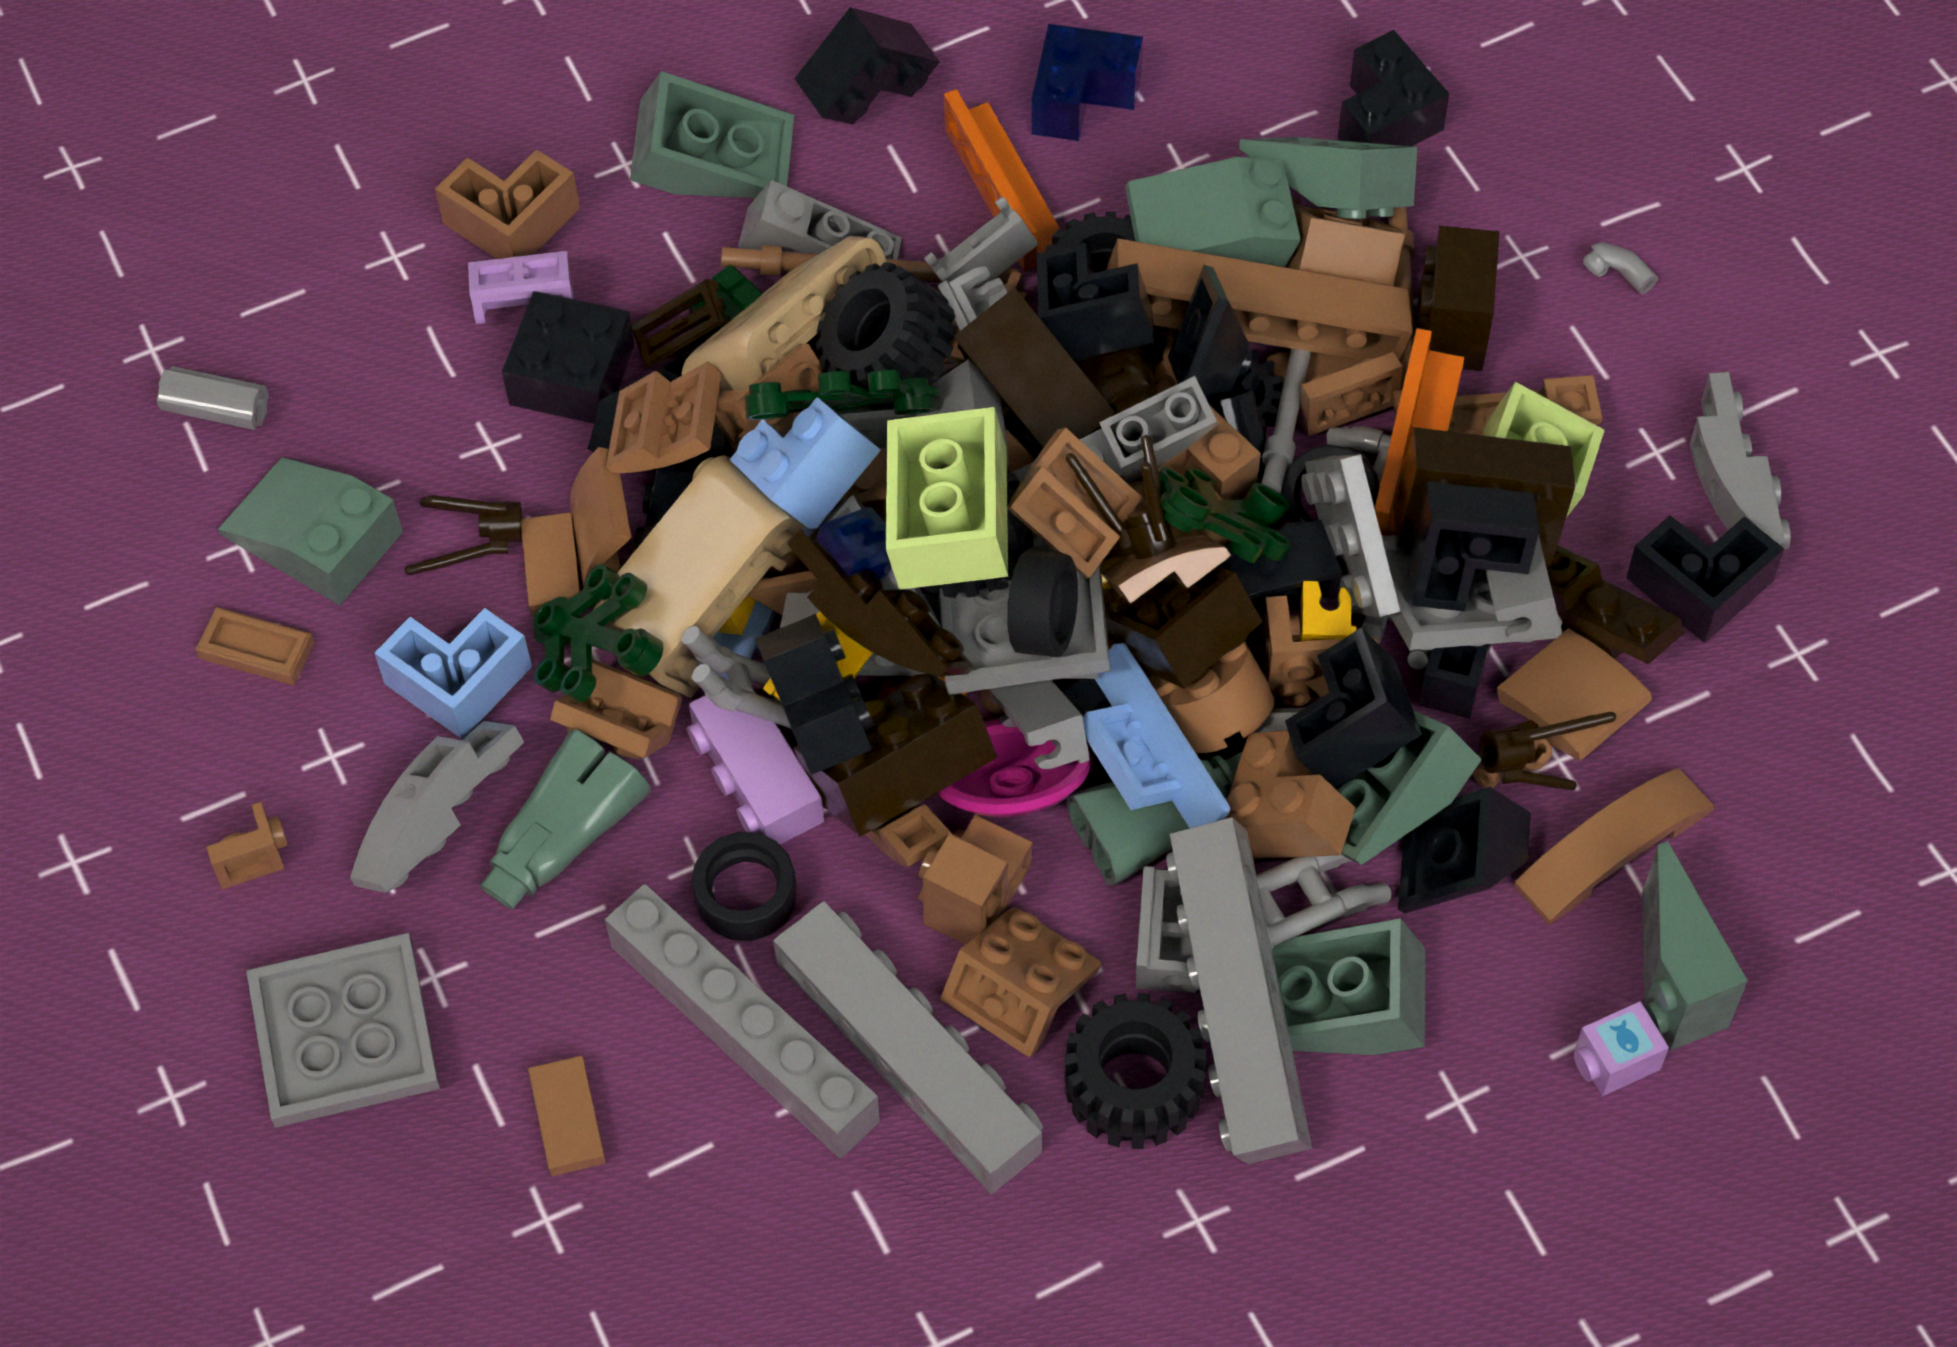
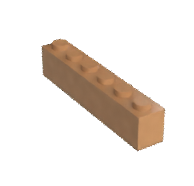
M1118 238L1106 270L1138 263L1153 311V325L1179 329L1203 265L1214 268L1243 332L1250 342L1356 360L1377 358L1394 352L1398 360H1400L1413 332L1409 290L1406 288Z

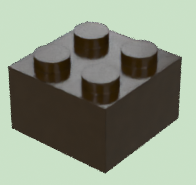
M1439 225L1436 245H1426L1418 300L1420 315H1418L1416 329L1432 331L1431 351L1465 357L1464 370L1483 371L1494 315L1500 231Z

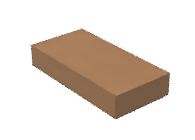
M571 512L520 519L528 605L531 615H535L539 607L547 601L557 597H565L569 600L581 591Z
M216 607L195 651L201 660L295 686L315 642L311 633Z
M583 1056L528 1068L551 1177L606 1164Z

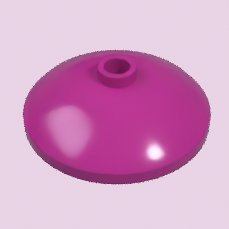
M999 719L984 722L998 758L944 788L937 794L946 802L968 813L989 817L1023 816L1047 809L1070 796L1086 779L1091 761L1080 764L1076 760L1052 769H1042L1034 760L1042 754H1050L1055 750L1056 747L1050 740L1042 745L1029 746L1025 742L1024 735L1017 727H1006Z

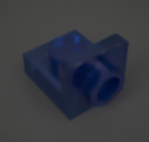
M870 506L822 524L816 539L849 576L866 569L872 571L880 580L888 576L892 566L886 552V523Z

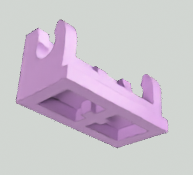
M567 251L468 262L469 293L476 325L486 324L485 313L488 309L528 305L533 291L575 300Z

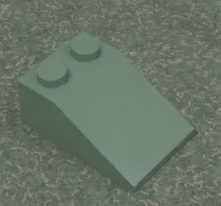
M661 71L640 100L630 180L676 195L756 198L770 180L787 186L795 115Z
M1306 137L1240 139L1239 149L1251 158L1283 160L1288 185L1316 206L1337 208L1336 217L1364 219L1366 215L1389 217L1394 216V208L1414 206L1417 147Z
M1234 157L1131 180L1125 186L1135 242L1285 267L1301 240L1283 160Z
M284 457L280 458L218 528L221 536L339 606L403 533L394 499L354 476Z
M1414 711L1422 734L1420 737L1336 788L1355 807L1341 853L1342 856L1363 865L1453 802L1482 759L1449 726Z
M1663 842L1657 846L1642 891L1644 1008L1671 1051L1728 1028L1748 980L1669 842Z
M1401 918L1298 936L1278 944L1272 949L1292 1051L1378 1055L1425 1047V947Z

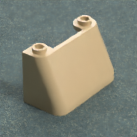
M850 236L788 272L692 352L684 363L682 375L708 361L722 372L719 390H746L749 385L758 380L799 344L807 343L817 334L819 321L823 320L826 314L823 310L827 302H831L835 297L834 291L840 284L845 285L848 283L849 276L857 270L863 273L868 265L876 263L881 266L884 262H887L879 243L872 238Z
M726 455L707 458L696 468L693 474V481L617 572L620 577L625 573H632L646 582L647 593L639 606L634 609H627L605 625L606 628L621 633L629 628L634 630L642 628L660 639L663 643V654L657 666L649 674L659 684L689 698H692L700 688L692 679V673L698 666V660L695 658L694 653L682 642L684 631L691 626H696L709 638H713L771 566L782 571L787 563L781 557L793 551L787 543L800 528H807L771 501ZM599 600V601H597V602L595 603L594 607H593V610L596 609L598 606H600L601 604H603V603H604L605 601H607V600H604V601Z

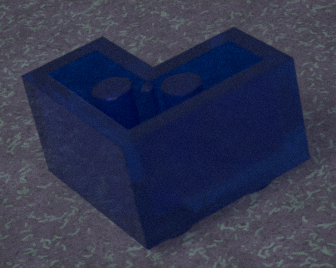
M1048 24L1032 94V135L1079 141L1087 104L1134 110L1142 74L1143 36Z

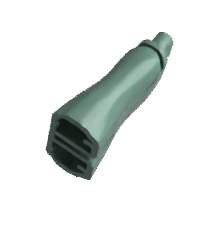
M577 729L570 730L550 760L531 795L503 832L496 854L489 861L493 869L480 883L479 887L500 904L513 910L526 894L533 897L537 892L536 886L540 888L551 882L589 845L643 801L652 792L647 780L635 767L611 752L606 755L602 746Z
M1242 752L1226 759L1216 755L1211 758L1210 762L1208 759L1200 760L1226 801ZM1113 782L1075 791L1066 798L1071 824L1087 850L1092 848L1091 857L1107 885L1115 886L1172 849L1171 833L1190 829L1173 801L1130 810Z

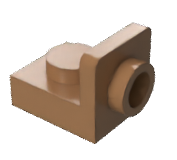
M262 801L251 804L258 826L257 830L248 833H234L226 836L218 843L206 846L211 865L222 890L285 869L279 849L288 846V842L278 815L268 818Z

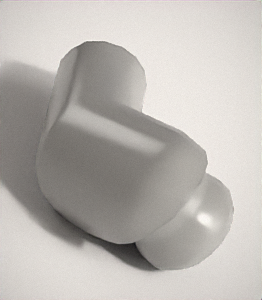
M1604 241L1592 245L1591 248L1593 250L1583 258V264L1597 277L1604 276L1607 270L1612 267L1639 294H1645L1650 291L1658 281V276L1635 252Z

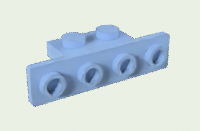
M1114 644L1109 650L1110 671L1099 673V678L1095 679L1112 707L1086 712L1083 716L1086 740L1130 810L1173 801L1189 828L1225 819L1230 812V806L1221 791L1214 783L1126 644Z

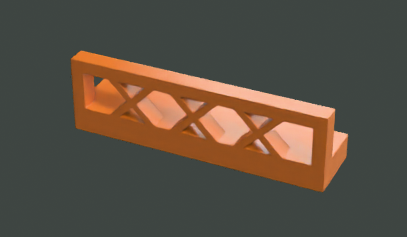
M957 89L944 93V120L947 135L993 217L1001 212L995 201L1003 196L1033 234L1039 244L1020 258L1018 262L1023 271L1037 267L1036 254L1045 252L1047 245H1052V236L1058 229H1061L990 104L987 102L968 109Z
M1416 329L1380 483L1375 513L1381 536L1395 535L1393 507L1414 427L1449 431L1465 357L1431 351L1432 331Z

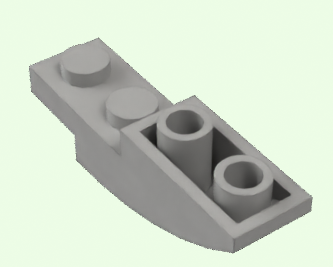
M1729 372L1709 373L1701 399L1704 416L1697 417L1689 444L1702 487L1727 530L1731 529L1745 516L1781 545L1784 550H1788L1791 534L1788 520L1780 519L1778 506L1781 502V484L1779 477L1771 475L1767 456L1752 457L1749 434H1742L1740 421L1743 416L1741 393L1739 391L1733 392Z
M1193 376L1099 422L1102 429L1080 439V441L1128 484L1142 477L1141 465L1144 463L1141 443L1142 436L1149 435L1151 437L1157 467H1159L1206 435L1218 425V422L1196 377ZM1033 462L1012 472L1018 478L1019 483Z
M483 721L462 740L437 736L402 773L379 807L358 851L350 876L353 884L357 887L386 893L402 885L407 880L409 872L425 857L441 850L446 844V838L461 826L451 808L468 800L473 794V788L489 774L502 769L509 762V756L524 743L517 728L513 725Z

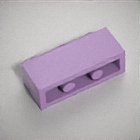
M706 695L689 703L692 725L686 727L689 738L698 754L703 755L708 752L716 765L711 768V771L724 796L731 793L735 796L741 806L736 809V812L746 832L760 833L776 840L781 845L824 823L822 798L775 723L737 710L732 712L720 708L709 700Z

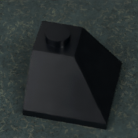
M1203 265L1168 354V360L1178 384L1195 376L1204 394L1232 392L1237 377L1243 378L1249 369L1252 349L1249 348L1248 340L1214 268Z
M1491 787L1455 797L1450 805L1404 836L1398 910L1405 914L1490 889L1528 861L1531 813Z

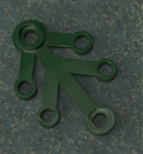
M882 370L868 373L869 389L851 385L850 372H827L818 375L819 392H812L811 390L781 392V383L763 382L749 385V395L744 397L746 419L767 420L786 417L789 413H798L809 408L817 397L834 411L857 410L893 403L894 414L896 415L924 414L936 410L935 399L940 397V389L929 386L928 378L900 380V372L898 370Z
M1161 467L1158 472L1162 490L1160 504L1165 510L1163 517L1175 528L1184 532H1191L1193 528L1198 530L1208 529L1231 540L1229 544L1230 550L1238 557L1251 563H1256L1261 554L1272 560L1282 561L1291 547V542L1284 535L1269 528L1271 524L1279 523L1289 507V502L1286 498L1269 486L1253 483L1243 500H1218L1213 488L1215 481L1200 469L1188 467L1183 475L1168 467Z
M599 564L589 572L585 580V588L569 600L565 597H557L542 604L534 616L533 625L535 640L545 646V659L539 663L535 670V683L551 693L561 689L564 695L578 703L586 701L596 687V677L592 674V646L613 653L618 657V663L636 676L642 677L649 674L662 657V641L642 628L636 630L629 628L621 633L603 627L627 609H634L641 604L647 593L646 582L632 573H625L620 577L618 573L609 567ZM607 600L603 604L598 606L596 609L588 613L586 616L581 618L580 614H582L585 610H587L597 601ZM571 642L572 668L569 670V667L564 664L565 646Z

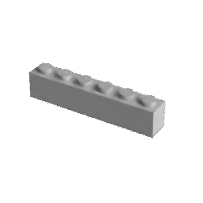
M1230 817L1171 833L1170 839L1173 852L1167 853V866L1173 883L1180 885L1183 904L1177 906V917L1182 933L1185 937H1190L1193 957L1187 959V967L1193 987L1201 991L1204 1010L1198 1011V1024L1204 1041L1211 1043L1215 1063L1208 1066V1074L1215 1096L1222 1097L1225 1118L1219 1120V1130L1223 1145L1227 1152L1232 1151L1234 1157L1247 1164L1312 1149L1248 832L1239 822Z
M646 884L642 885L604 919L611 948L840 1160L880 1123L878 1096Z
M825 901L821 902L773 940L776 963L992 1195L1042 1154L1041 1130L1043 1125L1040 1119L1027 1104L1022 1102L1017 1106L1004 1092L1006 1086L1002 1078L990 1065L985 1063L980 1066L967 1053L969 1051L967 1042L953 1026L947 1025L944 1028L931 1015L933 1013L932 1006L921 991L913 986L907 989L896 977L897 970L884 952L880 949L872 952L860 939L862 934L858 926L848 914L843 911L836 914Z

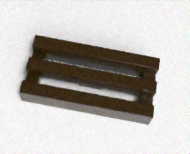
M705 279L631 324L632 332L646 369L655 371L706 342L731 321L730 316H726L723 313V309L726 308L724 300L717 297L716 292L720 290L717 281ZM702 300L705 301L706 305L684 318L675 320L666 329L648 339L647 333Z

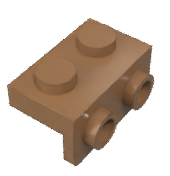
M592 659V674L596 677V687L591 696L581 703L574 701L566 695L555 700L550 720L567 726L566 730L568 733L570 730L577 729L591 739H598L613 745V750L624 757L640 759L646 758L670 743L682 697L676 692Z

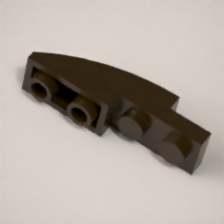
M800 528L787 543L819 581V584L807 598L830 622L848 637L888 661L914 671L936 676L968 675L972 671L974 666L962 653L964 651L962 643L952 633L939 627L928 614L930 608L926 601L911 590H882L883 584L872 571L859 565L848 552L850 550L848 542L839 533L829 528Z
M1557 546L1552 565L1546 566L1557 614L1562 620L1561 629L1564 631L1568 628L1600 647L1614 659L1624 652L1646 664L1651 663L1684 634L1680 617L1603 581L1598 564L1561 546Z

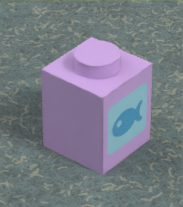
M1640 1001L1582 1027L1575 1047L1574 1060L1582 1077L1587 1082L1593 1081L1603 1097L1660 1071L1669 1047Z

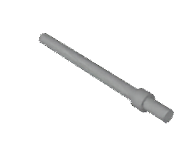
M1291 349L1273 434L1266 440L1262 455L1265 470L1261 484L1269 486L1278 493H1281L1285 471L1293 463L1296 449L1292 439L1300 407L1301 384L1305 383L1311 352L1306 350Z

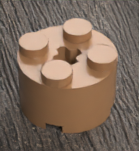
M1246 642L1233 650H1229L1209 667L1208 672L1202 679L1189 684L1185 689L1154 675H1151L1148 679L1196 753L1214 752L1228 747L1224 739L1237 732H1240L1243 738L1252 734L1268 718L1274 706V697L1270 691V685Z

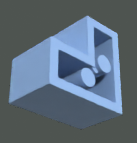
M817 397L809 408L803 410L795 418L792 428L786 436L765 420H761L754 430L748 432L741 439L737 451L729 460L771 501L807 528H817L881 449Z
M486 608L450 644L412 617H409L375 652L384 684L460 739L465 738L532 667L525 636Z

